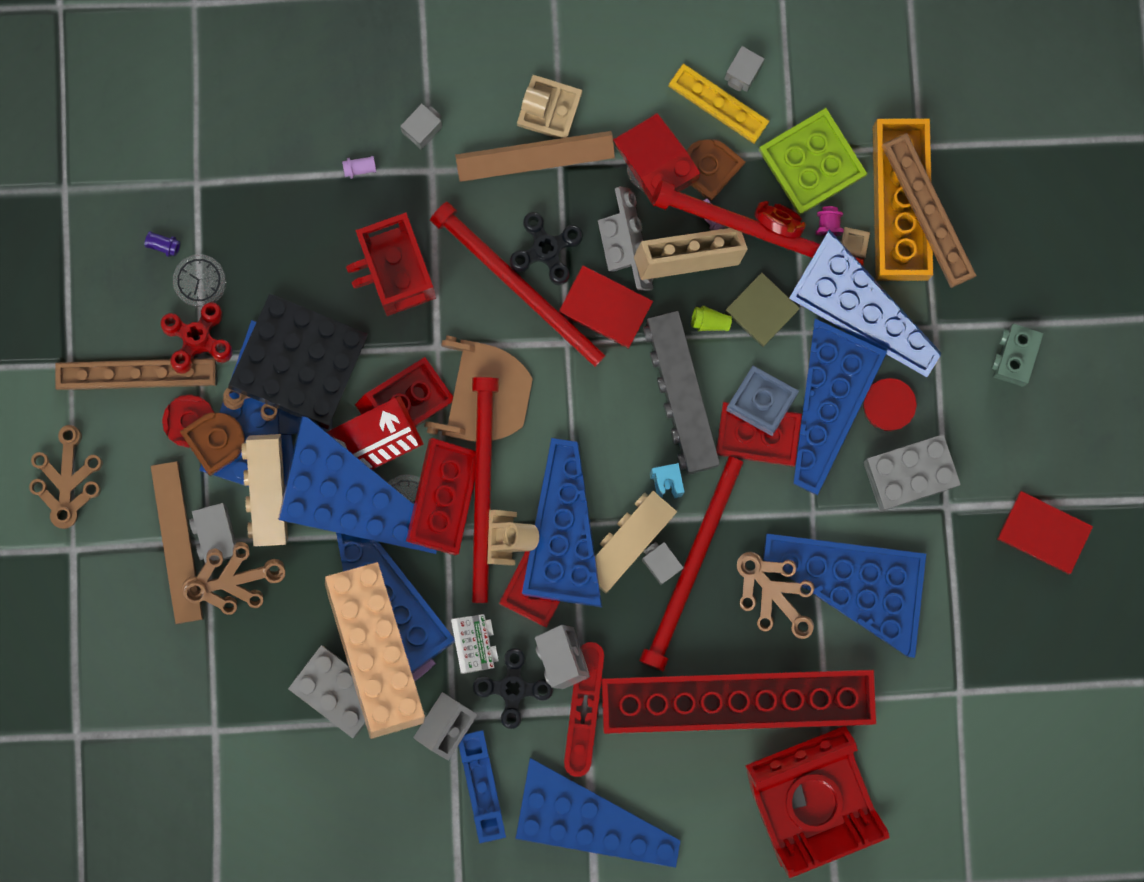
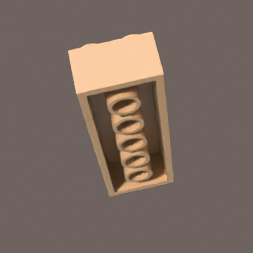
M378 562L325 576L326 591L370 739L423 724L424 712Z

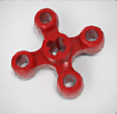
M210 302L205 304L201 309L200 320L188 325L184 324L180 317L173 313H168L162 317L160 322L162 331L167 336H178L183 340L182 348L174 352L170 359L171 366L175 372L180 374L189 372L192 368L194 355L205 351L209 352L220 363L228 362L232 358L233 349L230 343L223 339H213L210 336L211 328L219 324L223 318L222 310L216 303ZM199 336L200 339L194 341L193 337Z

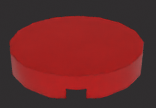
M769 201L758 204L754 215L762 225L787 237L796 238L802 235L806 224L801 222L802 218L799 214L781 204H775L774 207L768 206Z
M893 378L882 379L871 385L863 402L864 414L870 424L889 432L900 430L910 423L915 415L917 406L915 394L909 385Z
M179 396L164 411L162 418L163 430L175 444L190 448L180 431L202 416L215 412L211 405L199 396Z

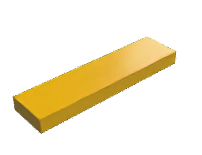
M684 63L668 85V87L753 144L756 143L770 122Z

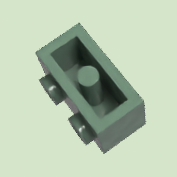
M1014 323L1007 330L1003 329L999 340L1002 349L1000 355H995L991 369L995 370L993 377L1021 387L1028 384L1044 333Z

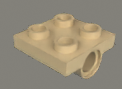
M532 75L529 87L524 95L517 126L557 139L568 138L583 90Z

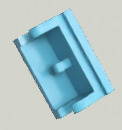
M679 463L651 469L650 479L654 480L656 493L661 498L665 494V489L669 490L670 486L674 499L682 497L684 487Z

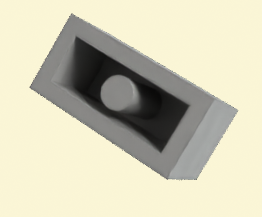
M220 503L192 511L193 518L189 519L193 534H198L200 544L196 545L199 559L204 560L206 563L207 552L211 549H219L223 554V561L229 560L233 555L236 539L227 505ZM212 555L210 559L212 561L219 560V556Z
M560 625L535 637L537 643L536 652L543 661L545 667L544 676L548 684L551 685V688L565 689L590 678L574 627Z
M442 692L413 738L432 752L449 761L478 714Z

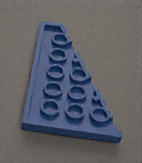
M302 416L278 520L436 554L437 550L406 542L414 504L312 420Z

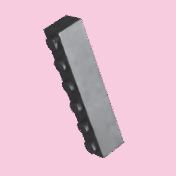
M679 311L648 318L647 326L643 327L644 335L647 342H652L654 352H650L651 361L654 368H659L661 377L657 378L660 393L665 392L667 403H664V409L667 419L672 418L674 428L670 430L674 444L679 443L681 454L677 455L681 470L686 469L687 475L717 468L720 463Z

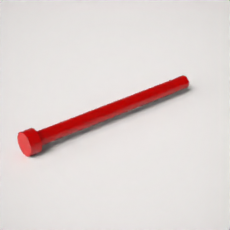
M664 180L658 183L653 195V206L664 210L668 206H672L813 258L820 246L819 243L803 237L795 238L778 234L762 225L759 221L675 191V185ZM855 257V258L859 261V263L863 266L864 260Z
M448 201L442 204L430 218V221L439 230L445 227L594 367L606 357L589 339L455 216L457 210Z
M474 377L472 378V391L477 392L472 603H488L489 564H487L491 502L493 392H499V378Z
M728 457L649 650L644 649L639 659V662L664 672L669 660L664 655L744 463L737 458Z

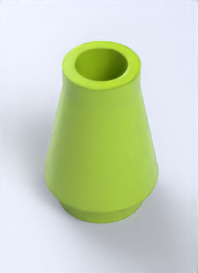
M702 305L701 308H694L691 327L697 328V331H729L732 316Z

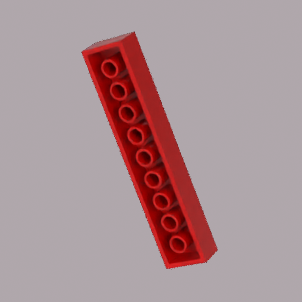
M874 670L601 679L604 734L876 725Z

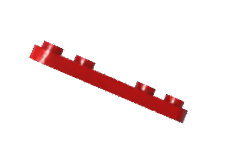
M587 642L581 646L590 678L573 685L564 767L574 777H581L587 774L592 762L604 663V651L600 645L594 642ZM584 695H587V705L592 707V712L586 714L585 722L581 724V712L576 711V707L582 705Z

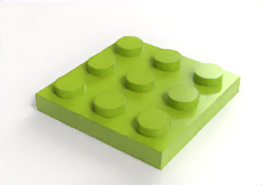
M827 108L765 143L758 149L799 215L867 176V172Z

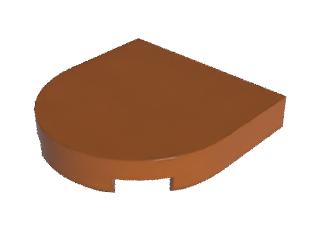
M699 140L687 149V153L700 172L699 180L691 184V186L710 202L745 164V161L719 140Z
M208 413L180 431L210 477L236 460L242 452V443H245L243 428L235 418L225 413Z

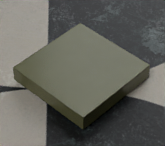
M761 273L725 312L732 316L735 322L764 347L800 308Z

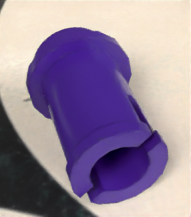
M149 231L144 245L145 248L164 252L166 256L171 257L178 254L180 241L176 240L174 236L168 238Z

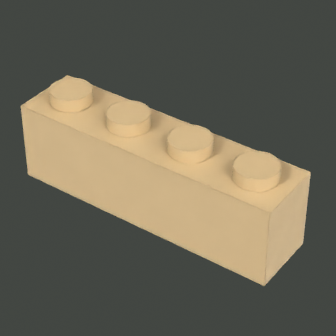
M726 228L641 241L634 255V260L641 280L736 266L740 264L748 249L742 232Z
M281 434L250 435L246 439V443H242L243 460L247 459L248 470H244V485L249 486L250 496H246V511L251 512L252 522L248 523V538H253V546L286 545L288 541L287 522L278 520L285 491Z
M654 491L650 495L644 493L635 503L638 507L632 515L627 512L617 523L621 528L614 535L609 532L600 543L603 548L595 555L599 587L604 593H607L677 513L672 506Z

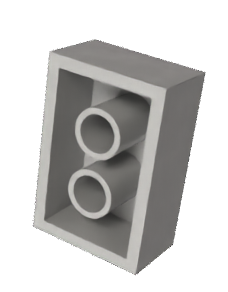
M944 434L867 458L863 462L880 512L954 489L961 485Z
M321 645L288 689L350 737L356 738L366 723L349 665L328 648Z

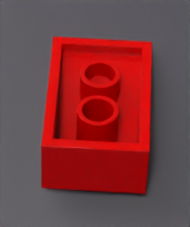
M658 113L613 139L615 146L651 203L655 189L661 180L674 184L675 191L678 192L699 180L700 172Z
M424 357L364 394L355 406L362 415L401 396L415 427H418L450 405L453 401V396L429 361Z

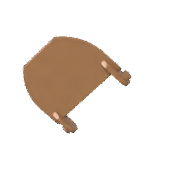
M446 336V340H442L441 346L462 351L448 425L426 421L425 428H427V433L437 435L438 431H442L443 436L476 442L477 392L472 391V378L474 377L499 378V392H493L492 441L505 438L520 430L524 425L533 380L527 369L514 356L500 348L467 340H461L458 343L456 342V337Z

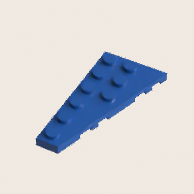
M816 318L814 321L794 485L818 496L887 352Z
M551 438L535 526L539 531V542L537 547L529 553L522 594L524 596L602 607L579 444L576 441Z
M530 758L516 839L676 868L680 847L679 839Z

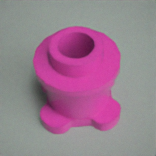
M823 207L822 211L817 212L820 222L816 235L825 236L830 229L835 236H842L844 229L840 228V220L843 217V212L838 211V207Z

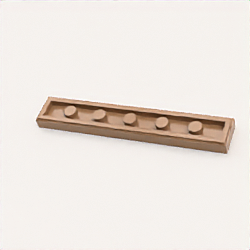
M611 131L455 155L459 182L615 158Z
M906 133L882 145L884 152L950 288L975 278L974 269L908 134Z
M214 358L193 359L191 370L185 374L175 372L170 360L55 363L56 390L217 386L216 360Z
M176 461L151 466L175 624L204 620L201 602H189L182 595L184 581L190 577L197 576L179 463ZM192 586L191 590L199 591L198 586Z

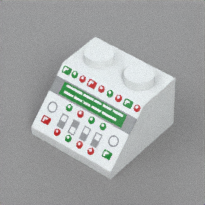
M484 614L451 619L461 674L493 669L494 662L499 661L496 646H490L489 636L494 635L491 619L486 620Z

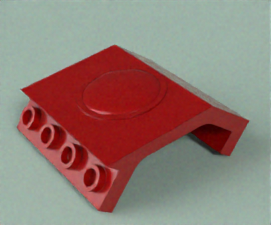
M846 726L745 765L757 808L779 864L784 868L789 879L890 838L888 829L876 812L867 792L853 753L858 751L857 745ZM801 784L807 806L793 809V794Z

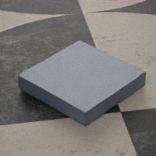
M752 366L727 406L726 411L773 436L799 391L761 369Z

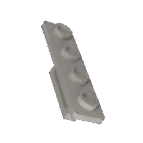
M620 186L615 188L620 213L598 220L608 271L615 272L632 266L636 288L649 291L653 289V278L641 280L634 260V255L641 241H643L641 234L642 223L637 216L635 207L637 203L636 197L631 188Z

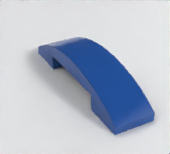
M482 730L465 734L459 743V750L471 799L479 844L506 838L484 732Z

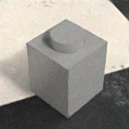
M741 46L726 72L725 80L728 81L727 84L737 91L744 90L747 92L760 71L764 58Z
M421 104L400 126L401 131L419 149H422L442 128L441 115L433 107L426 108Z
M655 542L643 551L646 556L642 558V561L660 585L683 569V566L665 542L660 546Z

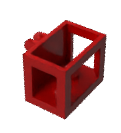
M407 213L355 230L365 259L346 266L347 272L354 273L369 267L371 274L359 277L351 282L353 288L375 283L387 316L437 299ZM399 224L398 228L373 237L368 235L383 228Z

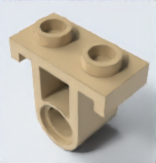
M489 510L487 564L515 565V560H512V552L532 551L537 547L539 542L537 527L532 524L513 523V517H517V512Z

